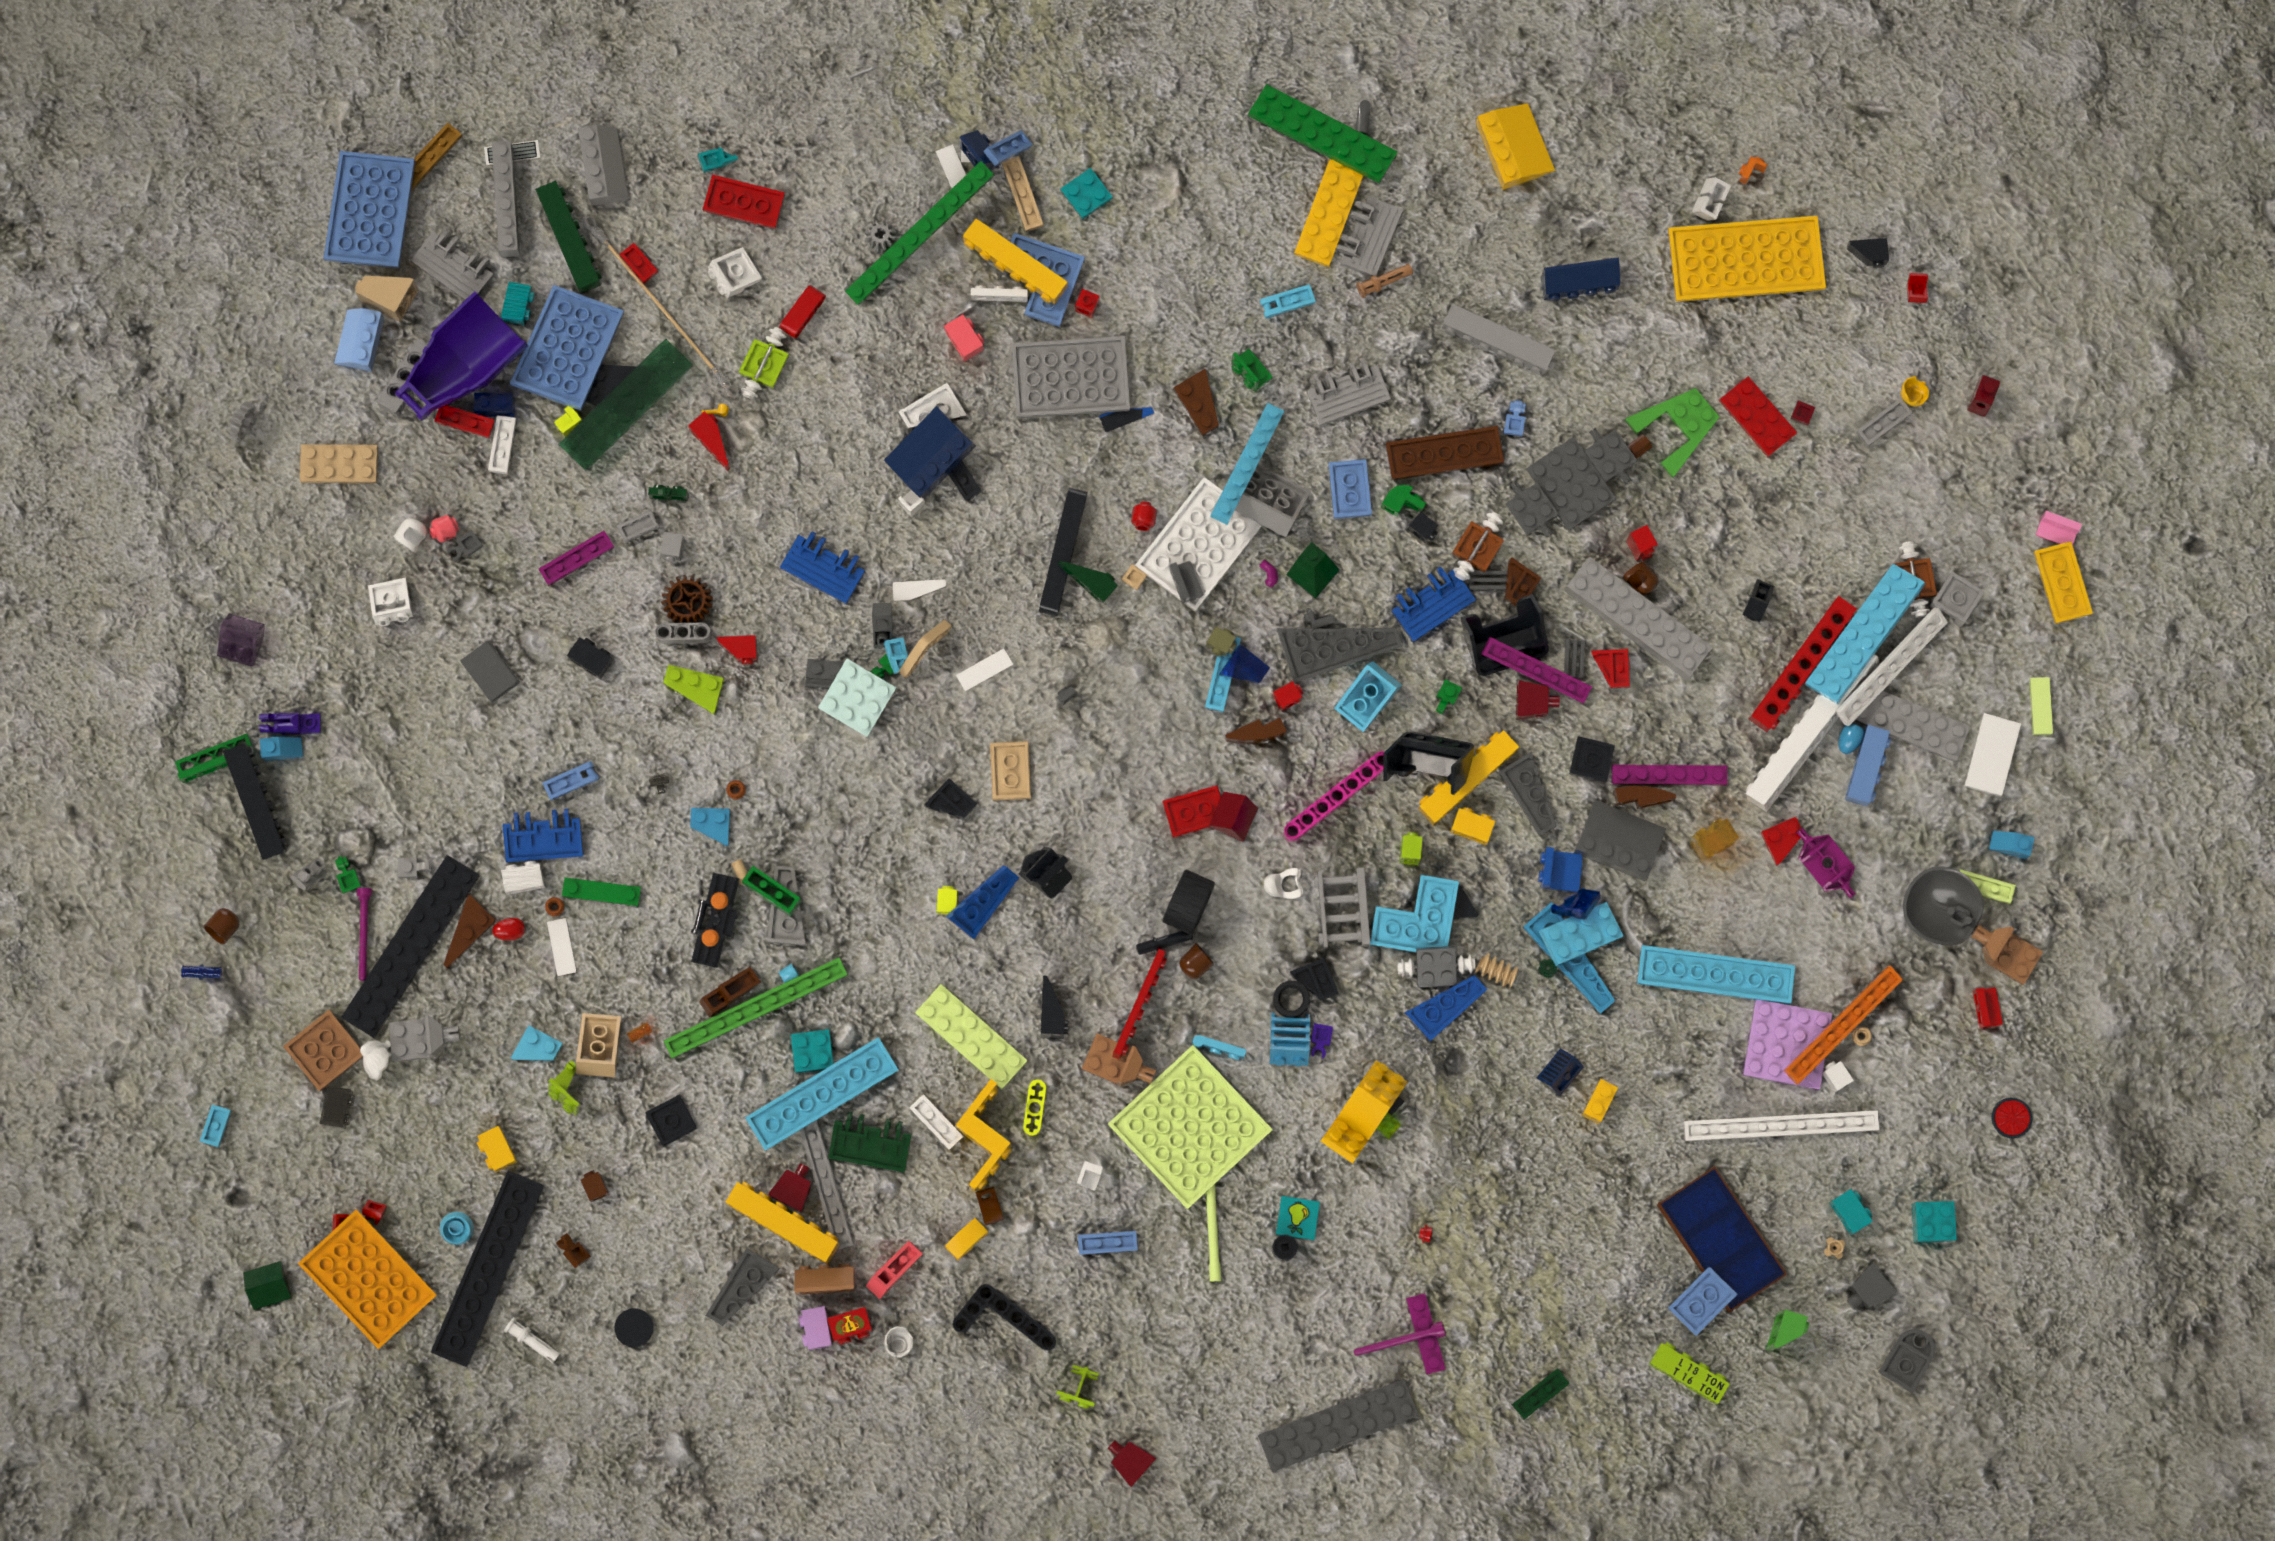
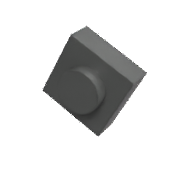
M1072 686L1068 689L1064 687L1057 693L1056 701L1060 706H1063L1076 696V691Z

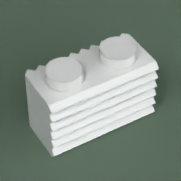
M528 861L524 863L525 866L517 867L516 864L505 866L506 869L501 870L505 893L510 895L545 888L541 864L536 863V861Z

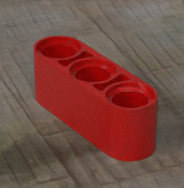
M809 285L782 320L779 328L796 339L822 305L826 295L812 285Z

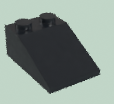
M1043 975L1041 1038L1064 1039V1034H1068L1069 1020H1065V1014L1048 977Z

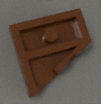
M1512 557L1508 561L1505 600L1516 606L1519 599L1532 594L1541 577Z

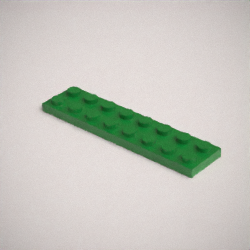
M1267 84L1248 113L1249 117L1379 184L1398 151Z

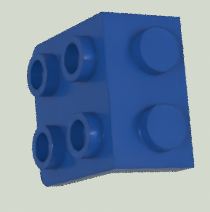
M1546 847L1540 856V863H1543L1542 871H1539L1538 882H1541V888L1578 892L1580 888L1582 855L1554 851L1553 847Z

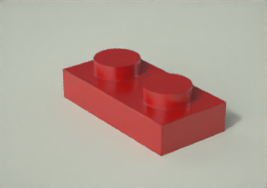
M635 243L619 254L643 284L658 273L656 267Z

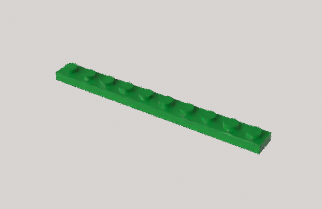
M980 161L845 290L849 297L859 306L995 175Z

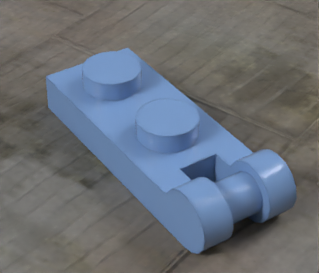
M587 762L542 782L550 801L598 781L600 778L593 769V762ZM586 771L588 777L582 778L581 773Z

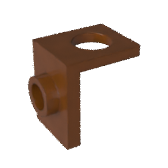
M994 1186L975 1192L985 1225L1004 1220ZM986 1193L992 1194L988 1198H982V1195Z

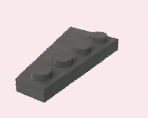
M1531 751L1500 770L1499 774L1540 837L1555 828L1556 823Z
M746 1248L705 1316L723 1326L780 1268Z

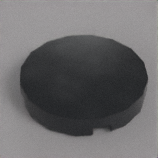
M630 1308L623 1311L617 1317L614 1332L617 1339L623 1345L640 1347L645 1345L652 1337L654 1324L651 1317L645 1311L638 1308Z

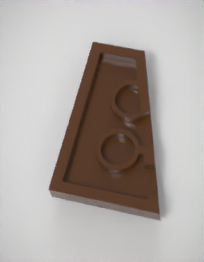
M1206 369L1173 387L1174 392L1202 436L1219 427Z

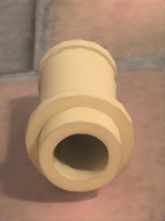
M740 859L733 862L731 866L737 878H740V885H743L742 880L748 872L743 860Z

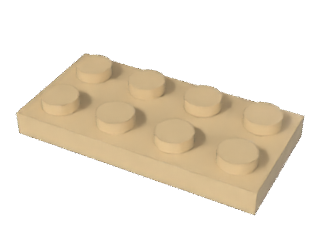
M301 444L300 483H377L378 446Z

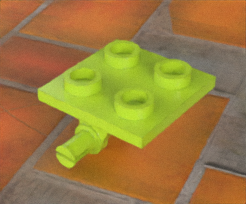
M569 1061L565 1065V1069L554 1080L552 1078L548 1080V1095L554 1101L558 1100L563 1104L562 1108L568 1114L572 1113L577 1116L580 1104L567 1093L576 1072L575 1063Z
M1073 1364L1072 1368L1079 1371L1071 1369V1373L1081 1375L1076 1395L1057 1390L1056 1394L1060 1395V1400L1069 1403L1071 1400L1078 1401V1406L1086 1409H1089L1090 1406L1094 1407L1096 1402L1079 1397L1085 1377L1097 1381L1098 1377L1095 1376H1099V1373L1088 1370V1367L1082 1368Z

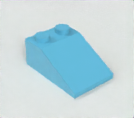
M1373 661L1365 666L1334 709L1362 732H1365L1402 687V684Z

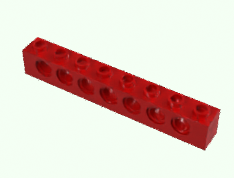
M1838 595L1748 720L1765 732H1768L1770 728L1772 730L1776 728L1780 722L1778 717L1781 713L1785 715L1791 707L1788 703L1792 698L1796 700L1802 690L1799 688L1803 683L1805 684L1812 670L1816 669L1821 662L1823 655L1827 654L1833 646V641L1836 638L1838 639L1844 631L1843 628L1846 623L1849 624L1855 616L1856 607ZM1838 616L1841 619V624L1834 623L1832 618ZM1822 632H1829L1831 638H1823ZM1812 646L1818 647L1819 650H1820V653H1819V654H1814V653H1812L1811 647H1812ZM1801 661L1807 662L1808 665H1809V668H1808V669H1803V668H1801L1800 662H1801ZM1789 677H1796L1798 684L1790 683ZM1778 692H1785L1787 699L1779 698ZM1767 707H1774L1776 714H1769Z

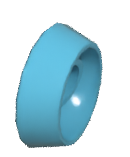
M452 1212L442 1219L439 1230L441 1237L447 1243L462 1245L472 1237L474 1226L468 1215L463 1212Z

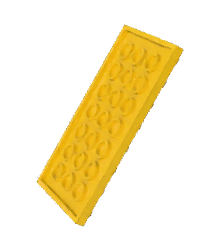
M1818 216L1668 228L1676 302L1826 289Z

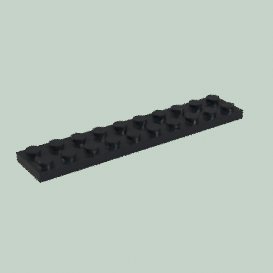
M446 855L341 1016L342 1019L372 1038L376 1037L480 877L478 873Z
M509 1170L507 1171L430 1353L468 1368L545 1185Z

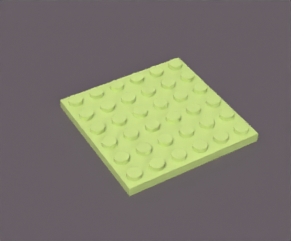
M1194 1045L1184 1052L1108 1123V1126L1187 1210L1273 1130ZM1209 1146H1210L1209 1158H1210V1160H1211L1210 1162L1208 1161V1158H1207V1148H1208Z

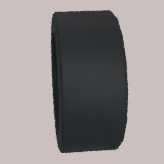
M1288 980L1281 983L1273 995L1275 1010L1286 1018L1301 1016L1307 1010L1310 1002L1307 988L1298 981ZM1288 988L1297 989L1303 997L1301 1006L1293 1011L1285 1009L1280 1003L1281 993Z

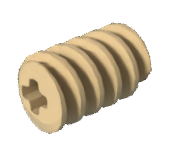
M1487 953L1485 956H1482L1474 972L1476 974L1482 970L1481 977L1488 973V980L1496 977V984L1502 980V987L1510 984V989L1518 973V967L1516 966L1511 970V963L1504 967L1503 959L1497 963V957L1494 956L1490 960V953Z

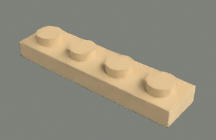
M1020 156L1002 162L1025 232L1043 227V222Z

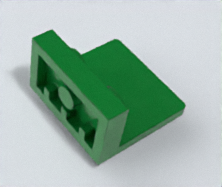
M1247 349L1240 356L1236 352L1232 354L1231 368L1235 374H1240L1243 377V383L1249 390L1252 388L1256 392L1273 379V376L1250 349Z

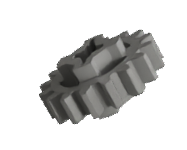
M248 401L244 402L243 405L241 404L240 409L234 411L232 419L229 421V427H231L229 430L230 439L241 442L246 434L249 435L256 422V417L254 416L256 414V406Z

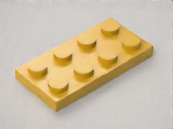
M2072 542L2034 551L2054 623L2058 624L2092 615V608Z

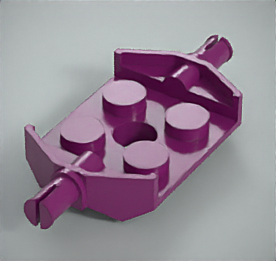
M1803 828L1796 833L1804 843L1797 859L1803 863L1823 888V891L1841 889L1847 894L1849 899L1853 897L1856 893L1849 886V881L1855 867L1829 834L1812 837ZM1825 857H1829L1832 860L1830 868H1825L1822 864Z

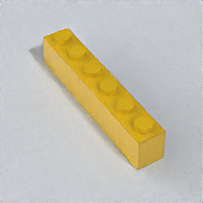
M975 219L964 233L963 241L967 248L977 250L984 260L988 261L990 259L995 263L996 268L1010 273V277L1016 282L1021 281L1026 284L1025 287L1029 291L1039 293L1041 299L1045 302H1052L1055 305L1068 288V282L978 219Z
M1504 730L1500 734L1498 732L1493 734L1489 738L1491 742L1485 746L1483 744L1475 751L1476 755L1473 757L1467 782L1455 795L1451 794V785L1446 781L1444 784L1440 782L1433 789L1434 793L1430 797L1426 795L1419 801L1421 805L1418 810L1433 826L1519 749V746Z

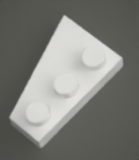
M948 383L898 412L908 429L916 427L936 406L949 419L966 416L965 411Z

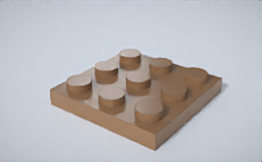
M330 1010L326 1011L283 1046L319 1092L363 1058L360 1053L361 1048Z

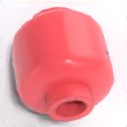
M448 515L432 520L431 528H429L431 537L433 539L436 538L441 543L455 538L457 531H459L455 518Z

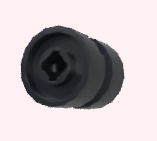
M1290 1235L1278 1236L1272 1245L1273 1256L1281 1262L1292 1260L1298 1250L1296 1240Z

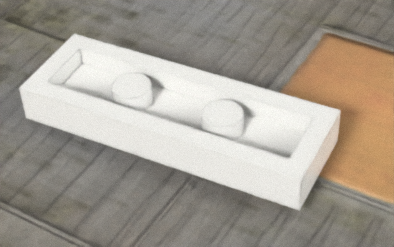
M975 286V288H971V300L1028 302V289L1023 287L1005 289L1003 286H995L994 288Z
M497 415L488 467L489 472L508 474L516 418Z
M924 1094L909 1107L948 1150H951L963 1138L962 1134Z

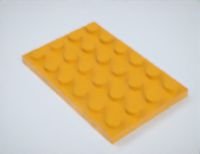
M357 1209L297 1263L377 1349L381 1348L437 1295Z

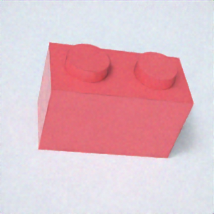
M962 314L944 325V331L965 362L983 351V343L985 342L979 333L976 334L972 329L974 325L970 318L966 319Z

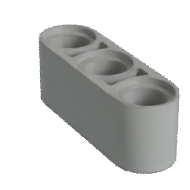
M662 623L655 628L656 638L662 644L707 643L712 636L709 626L705 623ZM685 629L688 631L686 637L678 636L681 630ZM701 629L708 631L704 637H699L697 634ZM662 630L669 631L667 637L662 638L659 636Z

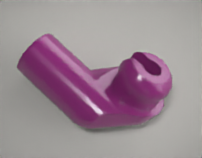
M1264 559L1259 567L1267 573L1265 584L1268 587H1274L1278 582V571Z

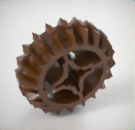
M683 575L682 581L679 577H676L677 583L670 581L669 583L672 587L665 586L664 589L668 593H662V597L666 600L661 601V604L665 606L663 611L669 612L667 618L673 617V623L678 622L679 619L680 623L685 621L691 623L693 620L694 623H698L697 619L699 617L704 621L705 617L702 614L709 615L710 612L706 608L713 607L709 603L713 600V597L707 596L711 593V589H706L707 583L701 584V578L695 581L693 575H691L690 580L687 579L686 575ZM685 587H693L700 592L689 593ZM680 590V597L675 600V603H672L674 594ZM684 593L686 594V597H688V599L690 600L691 608H689L686 602H683L685 601ZM700 598H703L700 608L695 612L694 604ZM685 608L690 614H681L674 609Z

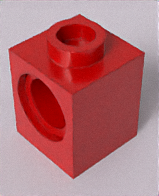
M1082 289L1075 304V312L1093 318L1100 302V295Z
M1292 681L1273 691L1272 696L1282 712L1302 701L1301 695H1303V691L1299 684L1295 685Z

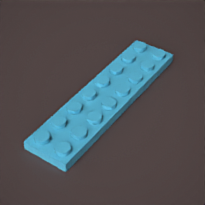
M1892 564L1805 682L1806 686L1838 704L1921 592L1925 582L1897 565Z
M1642 945L1637 984L1791 1004L1795 965Z
M878 1037L746 1116L745 1119L764 1151H767L899 1070Z

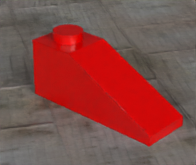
M704 411L688 425L689 431L728 471L730 467L717 425L718 420L712 413L708 415Z

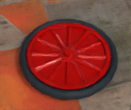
M2011 1097L1999 1101L1993 1108L1992 1124L1995 1130L2002 1136L2019 1138L2025 1135L2031 1128L2032 1112L2029 1106L2022 1100Z

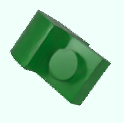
M1398 485L1388 492L1381 505V509L1398 517L1404 505L1420 513V511L1424 510L1426 502L1419 495H1411L1412 486Z

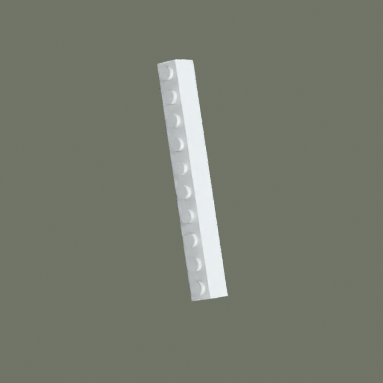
M1873 655L1838 704L1821 694L1817 695L1813 706L1804 712L1800 723L1794 725L1790 736L1782 741L1777 753H1773L1767 766L1759 771L1758 778L1754 783L1748 785L1745 793L1748 801L1765 812L1769 810L1837 721L1839 716L1836 710L1879 666L1878 656Z

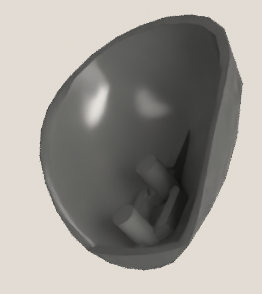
M1945 866L1931 867L1917 875L1908 886L1903 900L1904 918L1909 927L1923 939L1940 945H1958L1967 940L1976 929L1984 909V899L1976 884L1964 873Z

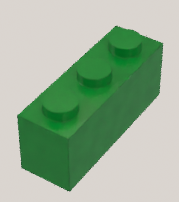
M755 866L751 867L742 880L745 887L789 917L793 915L802 902L800 897Z

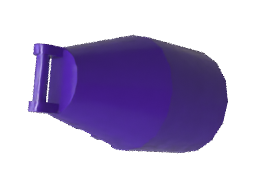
M474 291L432 332V337L427 346L424 347L419 361L415 363L406 382L396 391L395 395L399 399H403L417 414V418L423 421L433 411L488 386L528 345ZM411 390L426 404L423 408L408 395Z

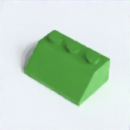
M1786 1309L1778 1312L1773 1323L1766 1351L1777 1349L1801 1337L1804 1333L1806 1334L1809 1327V1322H1807L1808 1316Z

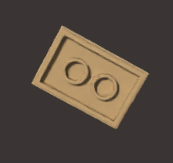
M1028 741L990 743L992 800L1031 799Z

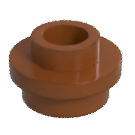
M734 780L727 785L726 791L730 798L738 800L745 795L746 788L741 781ZM738 787L740 791L733 793V788Z
M557 897L548 899L545 904L546 912L553 917L561 915L565 908L564 902ZM553 904H558L557 910H552Z

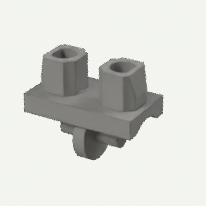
M316 859L292 874L290 879L296 881L297 886L302 890H308L312 885L325 878L326 873L323 870L326 866L319 859Z

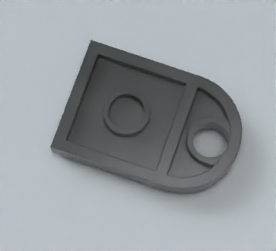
M1918 1329L1903 1332L1897 1338L1878 1373L1913 1393L1934 1357L1935 1345L1932 1338L1926 1332ZM1917 1335L1924 1337L1925 1343L1923 1346L1915 1344L1914 1340Z

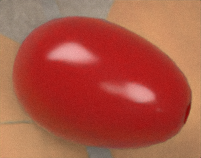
M513 917L499 921L494 925L492 932L498 939L513 941L524 935L525 927L521 919Z

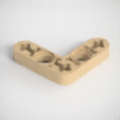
M943 620L917 642L898 673L905 679L908 678L928 649L945 637L951 630L952 625L948 621Z

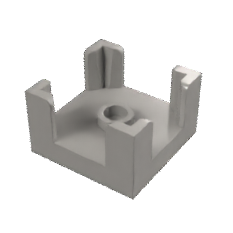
M1952 571L1944 581L1936 597L1932 600L1929 608H1939L1955 619L1953 621L1954 624L1962 627L1985 591Z

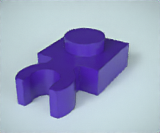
M1314 1023L1310 1043L1316 1044V1046L1311 1051V1057H1314L1315 1051L1319 1050L1322 1052L1321 1059L1325 1058L1326 1051L1324 1046H1330L1332 1026Z

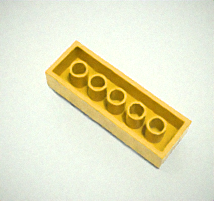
M744 1181L742 1184L736 1183L725 1201L728 1206L829 1265L840 1246L836 1236L828 1231L826 1234L820 1232L822 1229L811 1221L809 1224L805 1223L804 1217L796 1212L790 1214L787 1212L788 1208L778 1201L776 1204L770 1202L772 1199L763 1192L755 1193V1189Z

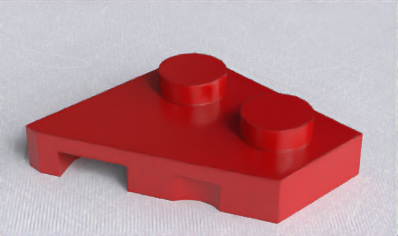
M1793 817L1761 832L1762 838L1776 866L1783 861L1801 838L1796 833L1801 829L1797 817Z

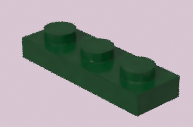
M1557 1368L1511 1405L1520 1417L1525 1420L1570 1383Z

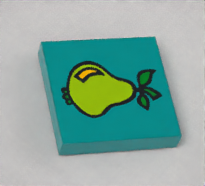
M1281 1196L1276 1235H1290L1293 1238L1314 1241L1320 1201Z

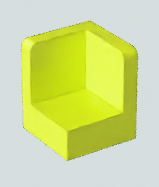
M569 406L564 409L566 413L554 422L565 437L583 425L582 419Z

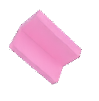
M2045 511L2040 520L2036 536L2056 544L2071 541L2073 545L2076 534L2080 531L2082 524Z

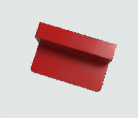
M1983 987L1973 990L1979 1028L2001 1026L2003 1022L1996 988L1984 989Z

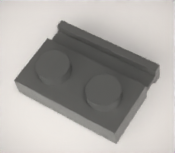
M808 659L805 687L829 689L844 662Z

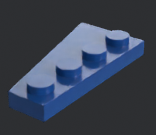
M1003 865L945 917L970 938L975 939L1019 877Z
M1474 975L1404 1012V1014L1431 1042L1488 989Z

